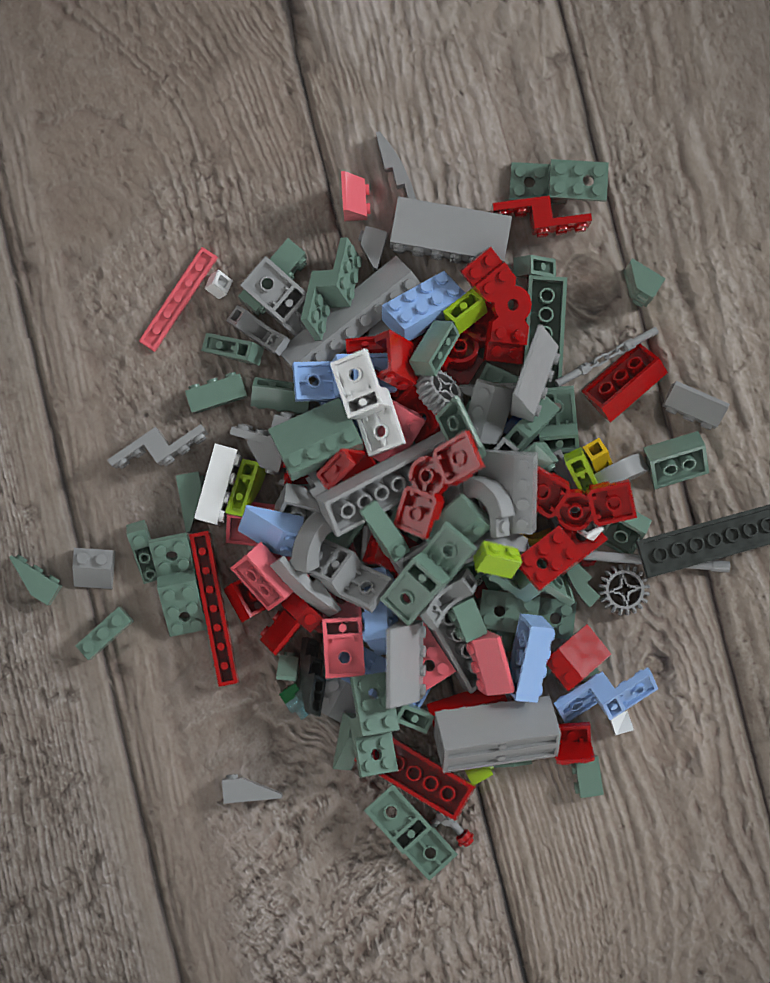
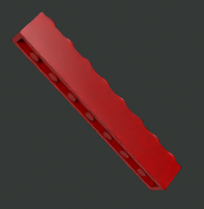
M210 531L189 534L218 686L239 683V677Z

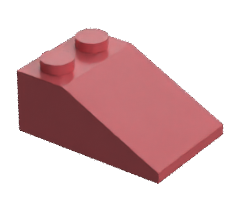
M341 171L344 221L367 220V214H371L370 203H366V196H369V184H365V178Z

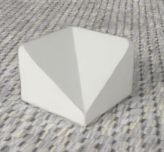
M217 270L210 275L204 289L220 299L227 295L233 280L220 270Z
M624 711L610 720L614 735L634 730L628 711Z

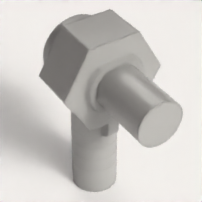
M437 811V817L430 821L434 828L439 824H443L444 826H450L457 835H461L464 832L456 821Z

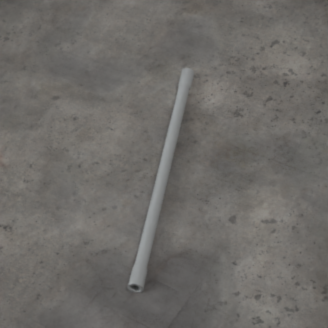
M593 551L583 559L642 565L640 556L637 554ZM713 560L688 568L729 573L730 562Z

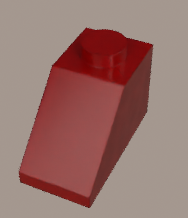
M294 591L281 603L310 633L324 619L314 607L304 601Z

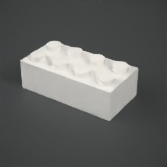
M219 444L214 445L194 519L220 526L221 522H225L227 514L224 510L231 495V485L234 486L237 476L235 470L236 467H240L242 456L237 449Z

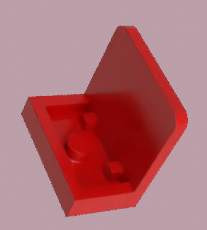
M590 721L558 724L561 738L558 756L555 757L556 763L569 765L570 763L586 764L595 761L591 743Z

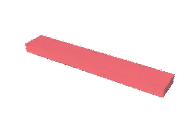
M203 247L200 248L139 339L141 344L156 352L217 261L218 257Z

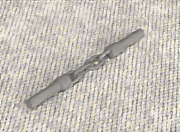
M654 327L633 339L630 338L624 341L616 349L597 356L593 361L583 363L577 369L555 380V385L560 387L580 375L591 372L592 368L605 364L616 355L632 350L636 345L658 334V329ZM604 356L606 360L599 363L597 360Z

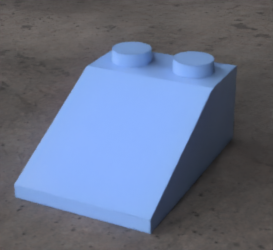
M246 505L238 531L257 543L262 542L274 554L292 557L294 541L303 525L304 516Z

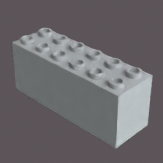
M398 196L390 249L400 254H404L405 251L412 252V255L417 257L429 255L431 259L435 260L447 258L452 263H461V261L470 263L488 247H492L501 261L504 262L512 216Z
M539 696L538 703L501 701L494 704H481L473 707H461L435 712L434 738L443 773L558 756L561 731L550 696Z

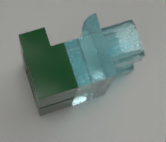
M295 681L280 691L279 696L290 712H296L302 720L310 714L305 712L303 698H300L297 694L300 687Z

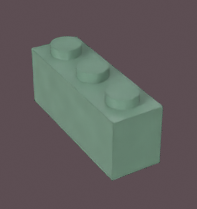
M434 320L409 360L416 375H437L460 336L453 321Z
M236 372L226 374L225 378L218 380V378L207 380V384L202 386L199 384L191 385L188 387L189 390L185 391L193 415L248 397L240 373L236 374Z
M254 378L251 406L258 409H274L279 412L291 411L296 414L308 412L310 401L295 402L294 382Z
M118 607L84 637L76 647L87 660H92L131 625L134 620L122 607Z

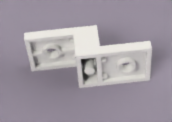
M363 349L330 363L347 417L357 420L368 456L373 457L406 444L389 390L379 386L368 350ZM357 369L359 376L356 380H352L351 372ZM381 426L386 431L383 437H379L377 433L378 428Z

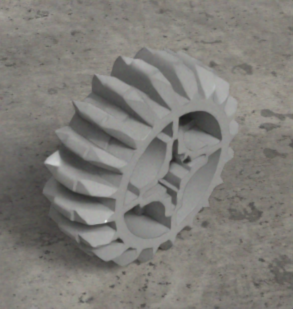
M441 369L436 376L420 375L416 380L417 384L415 386L417 388L416 392L420 395L419 399L423 401V405L428 407V410H432L433 414H438L454 396H458L462 403L464 401L463 393L456 384L457 381H454L452 376H448Z
M619 564L618 571L615 566H612V574L606 570L605 574L608 578H600L605 584H598L599 588H604L598 594H604L605 596L600 599V602H605L606 600L608 602L604 607L607 609L612 606L611 613L618 609L619 616L622 615L623 610L626 616L630 615L629 609L634 614L637 613L636 606L639 609H643L640 602H648L643 596H650L649 592H644V589L650 588V585L643 584L648 579L646 577L640 578L643 575V571L636 574V566L630 571V564H626L625 570H623V565ZM625 574L632 576L638 585H629ZM619 575L618 586L609 589L611 580ZM623 584L625 587L633 588V590L625 592V595H622L623 592L620 593V591L615 592V590L622 588ZM634 591H639L637 599L629 605L630 594ZM610 595H619L621 601H623V606L616 604Z

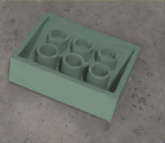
M340 398L268 429L292 481L322 468L341 448L363 450L361 437L352 420L347 417Z

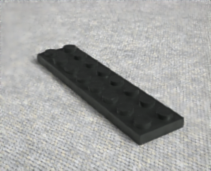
M770 504L636 541L646 579L770 545Z

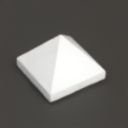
M591 521L587 528L577 532L585 538L594 541L604 529L602 526H598Z

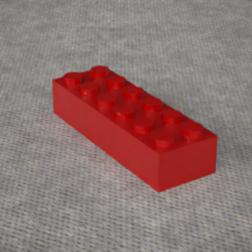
M392 736L398 771L377 775L452 820H457L476 785L454 772L443 773L442 766ZM373 749L371 757L374 760H378L379 752Z

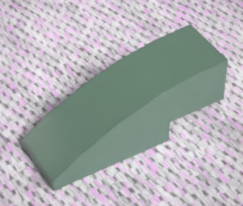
M579 564L566 573L572 588L588 608L601 597L587 584L592 577Z

